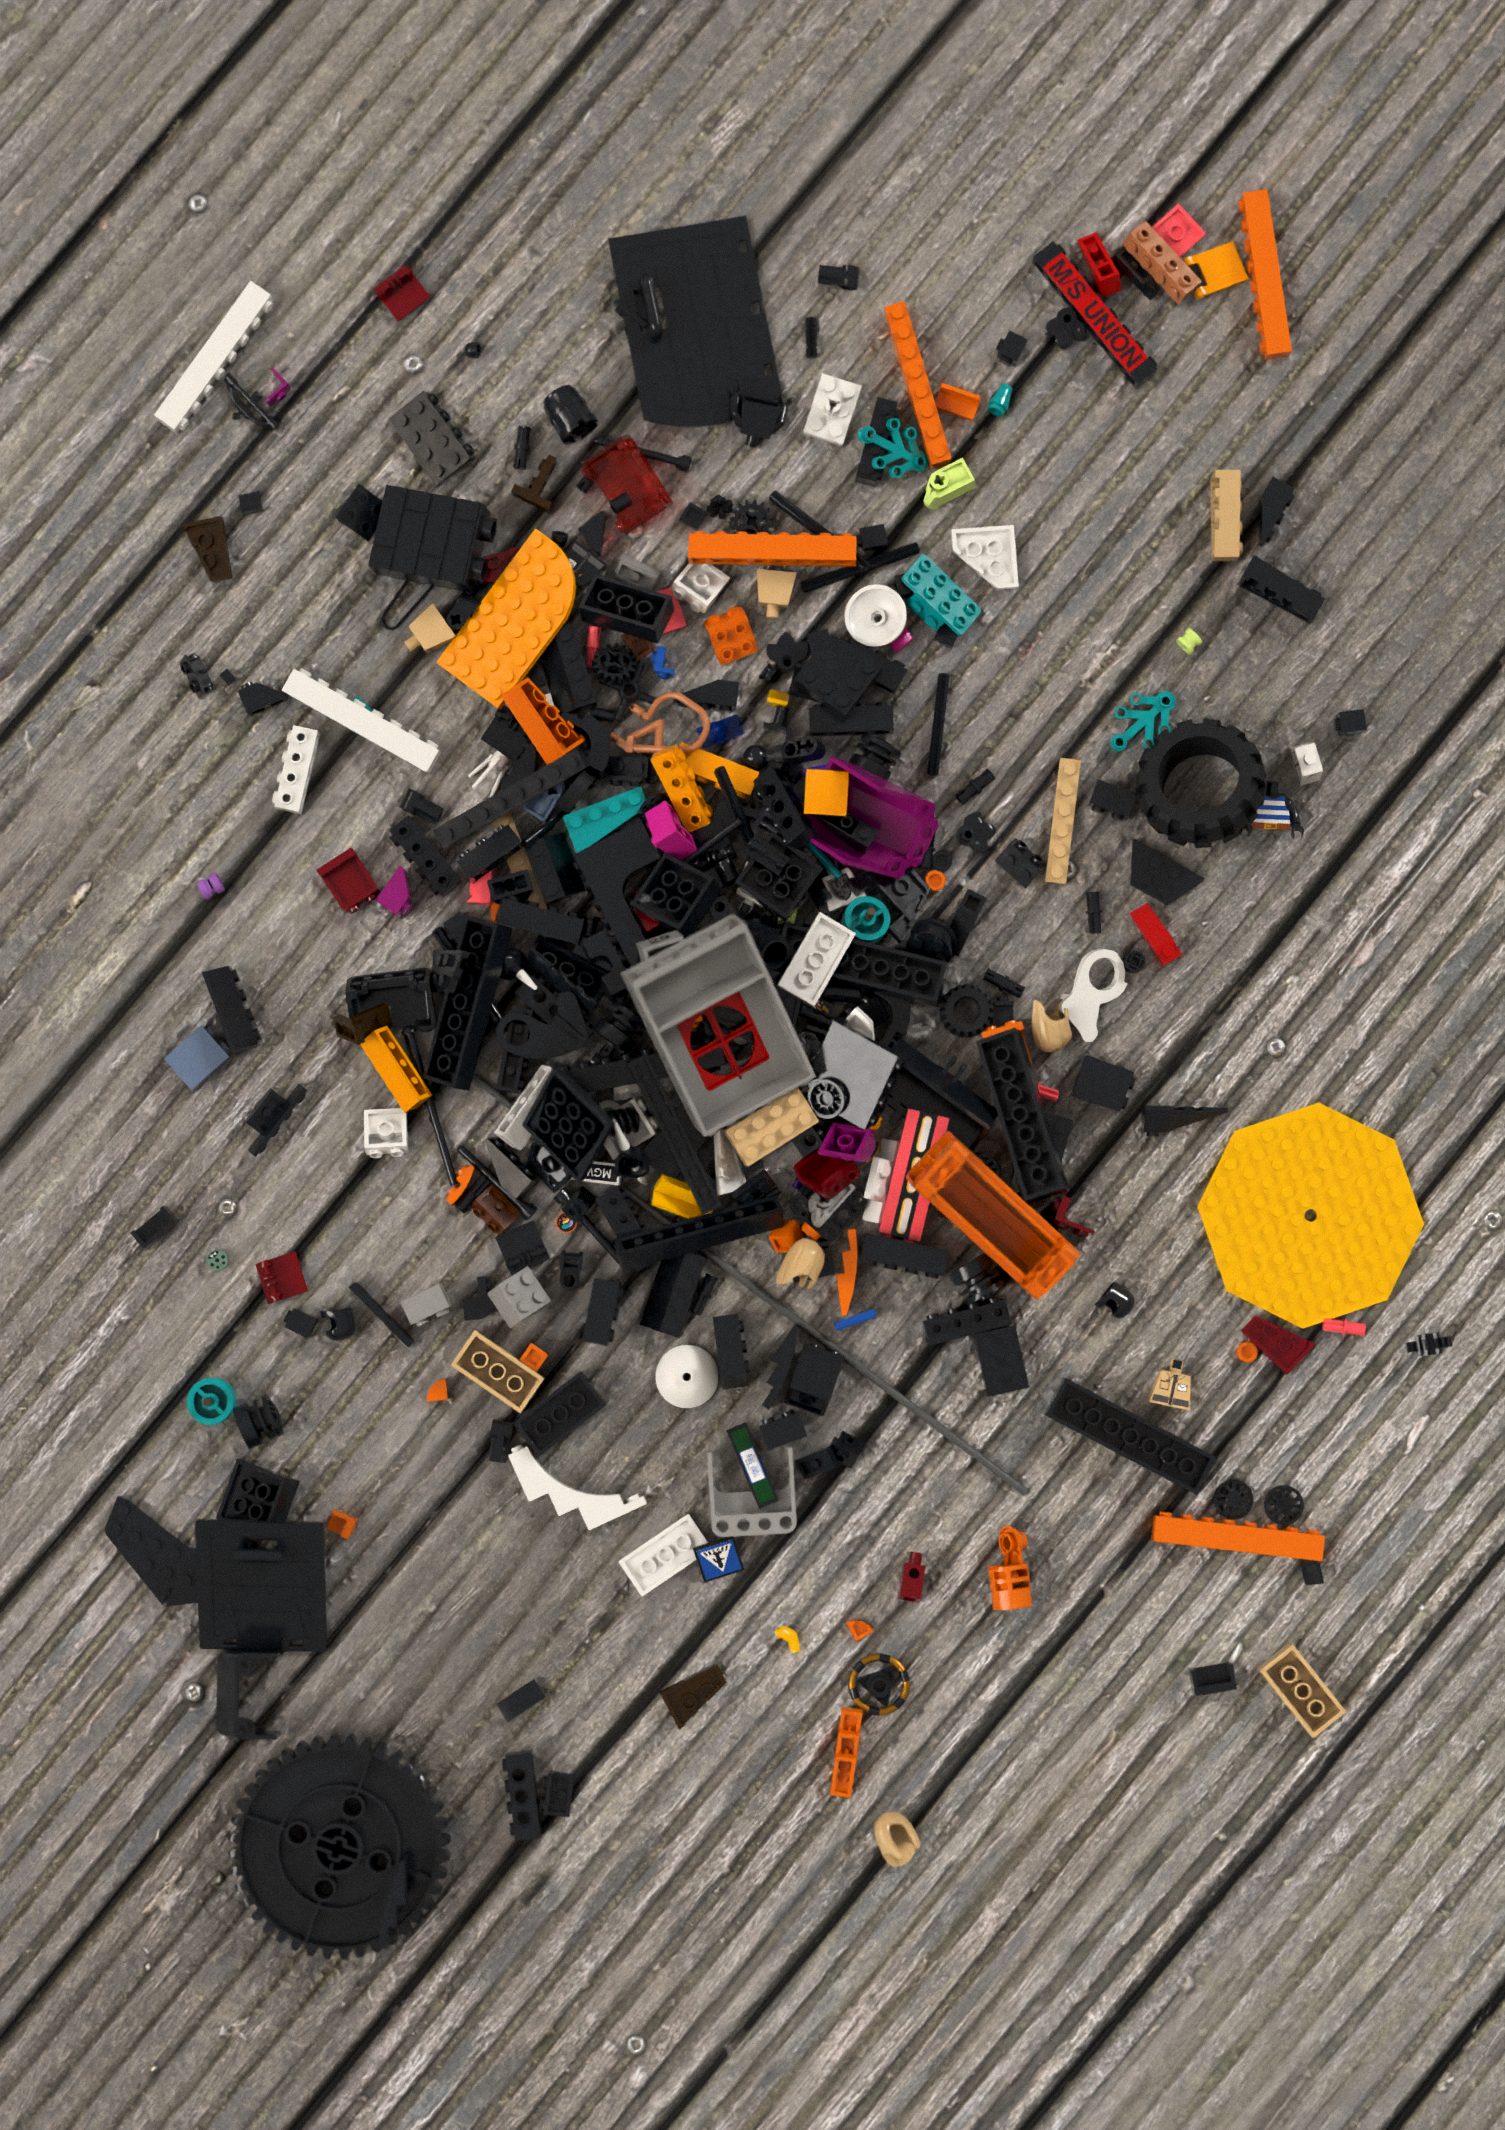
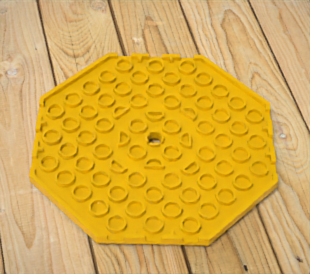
M1316 1103L1233 1131L1197 1205L1225 1290L1301 1329L1321 1323L1326 1318L1333 1319L1388 1300L1424 1226L1395 1140L1321 1103ZM1309 1209L1316 1213V1219L1312 1222L1307 1221L1305 1218V1212Z

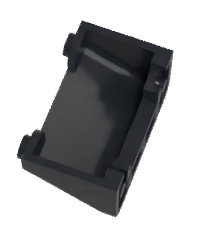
M416 968L359 975L347 980L345 994L349 1017L381 1003L388 1004L392 1024L388 1025V1028L416 1025V1028L421 1030V1032H430L436 1028L437 1022L430 969Z

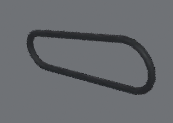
M405 581L382 614V626L387 630L397 629L434 586H430L394 627H388L384 623V617L409 582Z

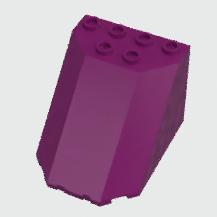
M831 756L825 770L849 772L847 812L879 831L867 852L863 855L846 845L817 820L814 814H807L818 833L810 842L843 864L897 879L905 875V870L911 866L915 868L920 865L933 839L932 837L939 827L938 820L934 817L935 804L856 765Z

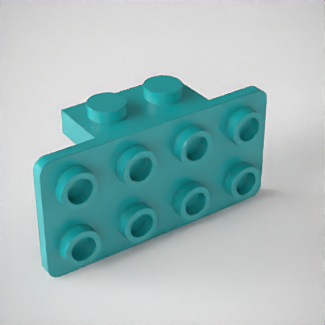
M921 554L901 578L902 582L914 592L905 603L934 631L946 623L957 635L961 636L981 613V608L925 554Z

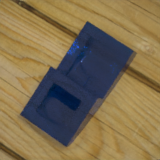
M735 714L718 722L710 723L709 735L702 745L703 748L745 735L739 715ZM703 726L696 728L699 736L702 732Z

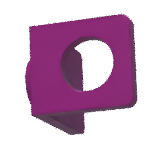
M274 367L270 369L283 385L265 400L269 407L275 402H281L287 396L286 393L291 389Z

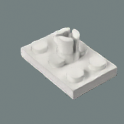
M822 373L803 434L843 446L862 386Z

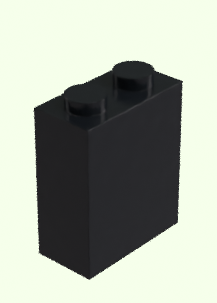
M1086 1055L1071 1096L1118 1113L1121 1109L1125 1110L1129 1099L1126 1097L1128 1089L1132 1090L1136 1078L1133 1077V1071Z

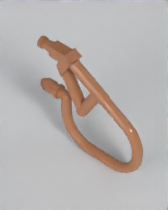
M667 692L660 695L654 700L647 711L637 704H630L634 706L633 709L629 706L630 711L645 721H649L658 707L669 699L679 700L697 712L702 719L703 729L699 738L693 744L685 747L678 746L684 754L692 753L699 749L709 735L710 720L708 714L701 706L681 693ZM656 720L627 736V741L617 736L614 732L609 735V739L614 741L616 745L624 749L628 754L656 753L670 747L662 745L665 720ZM655 731L654 745L637 744L638 739Z

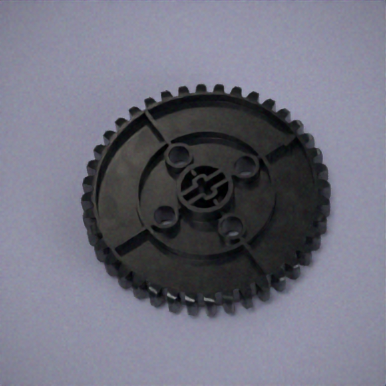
M333 1733L329 1738L328 1745H326L324 1739L318 1735L312 1741V1749L304 1740L299 1741L296 1745L297 1755L290 1748L283 1749L281 1752L282 1762L272 1757L267 1762L270 1772L259 1769L255 1773L256 1781L259 1784L248 1783L246 1785L245 1792L250 1798H241L237 1802V1807L244 1813L235 1814L231 1819V1823L240 1829L234 1830L228 1835V1839L231 1842L238 1844V1846L229 1850L228 1857L239 1860L230 1869V1873L235 1876L242 1875V1879L235 1885V1890L240 1892L248 1891V1895L242 1901L243 1906L247 1907L255 1904L257 1909L253 1912L251 1918L254 1921L263 1917L267 1919L263 1927L265 1933L277 1928L279 1930L277 1942L282 1943L289 1936L292 1938V1950L297 1951L303 1943L307 1944V1955L311 1957L318 1948H322L324 1959L329 1960L335 1949H338L341 1959L347 1960L351 1949L354 1948L357 1956L361 1958L365 1956L368 1944L375 1953L381 1952L382 1949L379 1950L380 1927L384 1905L394 1873L403 1854L408 1855V1897L405 1905H399L397 1927H390V1945H394L398 1941L397 1930L403 1935L411 1933L412 1925L410 1920L418 1924L423 1921L424 1913L421 1908L431 1910L435 1904L429 1894L438 1895L442 1891V1885L435 1879H443L448 1874L447 1868L438 1864L447 1862L451 1858V1853L448 1850L440 1848L450 1843L451 1835L440 1832L449 1824V1819L447 1817H437L436 1815L443 1809L444 1803L442 1801L431 1802L430 1800L436 1793L437 1788L435 1786L427 1788L422 1786L427 1778L426 1772L419 1773L416 1776L411 1773L416 1765L414 1760L408 1761L405 1765L400 1763L403 1754L401 1750L395 1751L391 1757L386 1754L388 1750L386 1742H382L376 1750L372 1749L373 1742L369 1736L363 1740L361 1745H357L355 1734L350 1733L344 1744H341L339 1735ZM348 1798L358 1799L361 1802L362 1810L357 1813L349 1811L346 1806V1800ZM297 1824L304 1826L307 1830V1838L297 1839L294 1837L292 1826ZM333 1828H343L338 1833L328 1831ZM338 1840L344 1842L342 1846L344 1849L341 1852L336 1850ZM375 1853L384 1854L388 1859V1865L386 1867H377L372 1861V1855ZM342 1859L351 1861L350 1863H346V1864H338V1863H337V1862H341ZM318 1881H330L333 1885V1892L331 1894L322 1893L318 1888Z

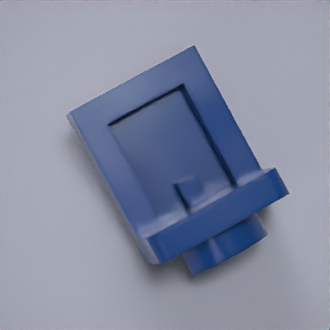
M658 646L657 652L653 651L651 663L654 664L653 672L657 674L658 678L668 680L670 677L675 676V670L663 668L666 647Z

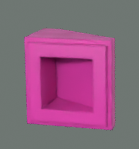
M904 627L900 636L889 645L897 653L911 643L913 637Z

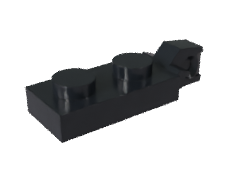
M1125 247L1111 258L1117 267L1123 271L1148 299L1152 300L1159 294L1161 289L1154 282L1153 277Z

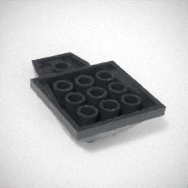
M559 1065L552 1068L522 1124L535 1138V1142L530 1147L527 1166L535 1172L553 1193L557 1192L572 1177L578 1183L585 1179L615 1125V1122L606 1114L600 1104L586 1090L574 1082Z

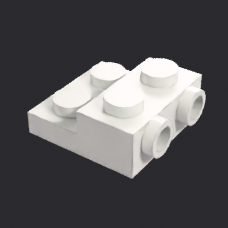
M688 564L673 582L671 591H673L676 599H684L690 603L693 611H701L705 614L719 593L728 584L730 577L712 564Z
M402 1108L364 1110V1149L366 1155H370L371 1158H381L382 1154L401 1157L404 1153H408L407 1112L404 1113Z

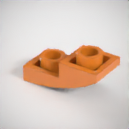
M472 1164L469 1167L467 1165L463 1166L457 1172L459 1176L456 1180L461 1186L455 1185L447 1192L449 1196L446 1200L450 1205L453 1206L465 1193L466 1188L469 1187L476 1169Z

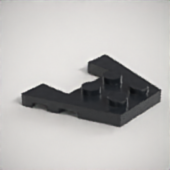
M911 867L905 870V875L899 879L867 871L857 877L849 878L844 883L856 897L872 884L899 913L901 917L887 930L899 944L905 939L909 928L914 922V918L931 889Z

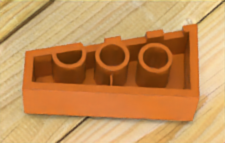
M528 677L501 695L547 765L587 740L582 734L578 735L573 730L574 725L570 721L566 722L558 714L560 711L557 707L550 705L546 701V696Z

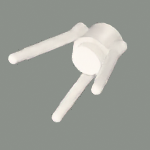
M496 751L493 755L490 754L484 762L468 775L471 778L487 764L489 766L472 785V788L475 789L491 770L497 773L500 770L489 798L495 795L500 785V780L509 769L506 765L509 759L499 751Z

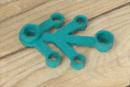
M897 418L888 419L886 422V428L890 431L893 443L877 435L876 431L870 426L859 429L857 436L861 443L869 444L873 442L891 452L885 456L873 458L872 466L874 469H883L886 464L900 458L908 462L900 466H891L889 468V476L891 478H900L904 472L911 469L914 472H923L927 468L928 458L925 453L918 449L915 440L917 431L914 427H908L903 430V437L908 442L910 452L905 450L898 430L900 428V421ZM892 421L895 423L894 428L891 426ZM909 430L911 431V434H912L911 437H909V435H908V431H909ZM878 459L881 462L880 467L877 464ZM895 468L898 471L897 475L894 474Z
M1162 691L1157 697L1142 696L1139 693L1132 694L1130 697L1131 705L1147 704L1155 706L1149 711L1126 710L1124 707H1118L1114 712L1116 719L1123 720L1128 718L1139 720L1122 735H1115L1111 739V749L1115 752L1124 751L1128 744L1127 741L1144 726L1145 740L1142 743V747L1144 750L1147 748L1145 746L1146 741H1151L1153 746L1154 717L1160 712L1161 725L1158 728V734L1161 733L1162 727H1166L1171 732L1169 711L1176 705L1175 696L1169 691ZM1134 696H1138L1140 698L1139 703L1133 702ZM1163 698L1169 699L1168 705L1162 703ZM1123 710L1125 715L1119 717L1117 711ZM1117 739H1121L1123 741L1122 746L1116 745L1115 742Z

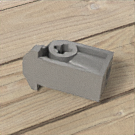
M853 1184L848 1185L829 1201L815 1192L810 1197L808 1203L812 1224L820 1228L856 1187Z

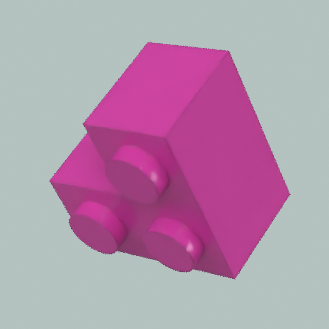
M663 801L645 813L647 819L646 827L653 836L651 841L655 848L662 850L663 854L666 853L681 861L697 851L692 835L681 826L676 810L668 802Z

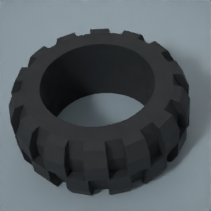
M1204 718L1203 723L1193 724L1192 719L1177 723V729L1171 732L1165 729L1153 739L1154 745L1144 750L1138 762L1140 769L1136 774V792L1142 812H1144L1148 823L1157 833H1164L1169 841L1181 846H1185L1188 842L1194 843L1195 848L1212 847L1211 842L1222 840L1225 844L1238 837L1237 832L1242 827L1245 829L1250 827L1258 817V808L1264 804L1267 789L1265 785L1266 774L1261 755L1254 742L1248 741L1245 733L1233 725L1225 727L1221 725L1220 720ZM1198 755H1213L1228 761L1238 771L1239 779L1232 795L1218 807L1202 812L1186 811L1173 805L1164 796V786L1167 777L1182 761Z

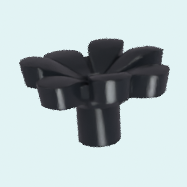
M716 495L710 500V505L707 506L706 511L710 513L711 517H716L719 514V518L724 519L726 518L725 512L732 513L733 503L731 500L726 501L725 497L721 495Z

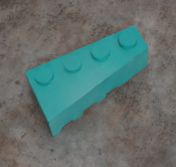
M641 786L562 816L576 853L606 839L638 817L639 809L646 800Z

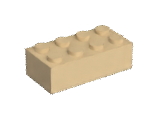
M798 1087L792 1089L793 1091L790 1094L779 1096L770 1105L759 1107L753 1114L743 1117L723 1130L745 1166H750L819 1122Z
M474 1330L451 1364L452 1367L519 1413L523 1412L546 1378L477 1330Z
M1288 1642L1256 1668L1312 1738H1315L1346 1713L1345 1709L1292 1643Z

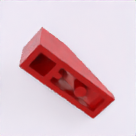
M1095 232L1077 239L1094 284L1104 298L1122 291L1120 274L1098 234Z
M1148 903L1129 913L1161 968L1182 955L1173 938Z

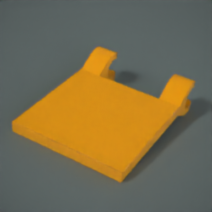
M1233 241L1183 259L1189 268L1198 264L1207 285L1196 289L1194 296L1197 300L1249 279Z

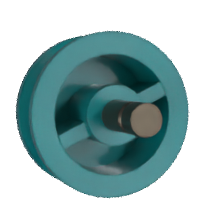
M863 896L854 899L847 906L842 916L841 925L856 933L853 939L877 944L889 928L890 914L887 907L880 900L870 896Z
M206 1378L195 1383L190 1389L187 1396V1407L191 1416L196 1421L206 1425L219 1424L226 1421L233 1414V1408L236 1407L237 1401L236 1394L232 1386L225 1380Z

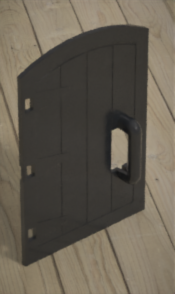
M746 216L608 239L620 302L638 317L634 291L642 290L649 322V331L641 332L640 324L622 309L624 328L628 339L644 421L676 427H702L733 421L730 413L731 396L729 389L731 385L734 393L739 392V385H741V395L769 401H776L782 396ZM746 241L748 252L740 251L739 242ZM658 287L660 288L667 323L666 329H662L655 288ZM758 302L760 314H753L751 304ZM771 365L773 376H766L764 366Z

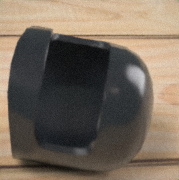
M1114 1281L1094 1305L1099 1309L1106 1305L1112 1310V1317L1121 1319L1130 1313L1135 1299L1132 1293Z
M351 1307L335 1311H320L321 1318L329 1317L331 1321V1329L325 1331L329 1339L341 1341L350 1338L354 1334L355 1323Z

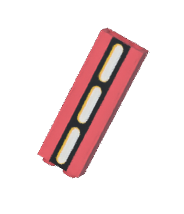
M908 1108L879 1227V1232L883 1233L882 1237L894 1239L895 1236L903 1237V1241L910 1243L921 1240L930 1201L912 1187L906 1179V1175L940 1137L946 1133L950 1118Z

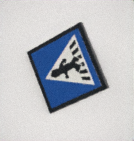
M734 1536L725 1537L693 1548L704 1583L745 1570Z

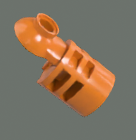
M1008 1525L1004 1526L999 1533V1547L1003 1554L1004 1564L988 1566L993 1610L1019 1609L1033 1605L1028 1563L1023 1562L1022 1550L1027 1548L1028 1540L1024 1532Z

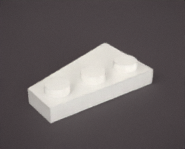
M724 1129L719 1130L713 1135L717 1196L732 1193L746 1182L740 1157L725 1135Z

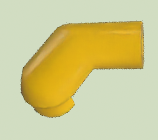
M787 1626L776 1628L775 1636L789 1643L790 1653L801 1651L798 1635L794 1630Z

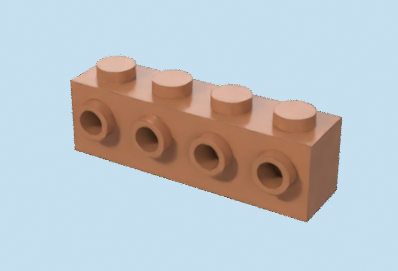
M1147 221L1133 230L1122 243L1127 251L1135 257L1140 265L1148 271L1177 304L1191 295L1202 282Z

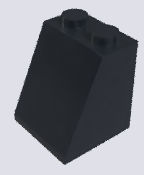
M804 1343L784 1403L824 1416L844 1356H841L836 1351L821 1349L816 1344Z

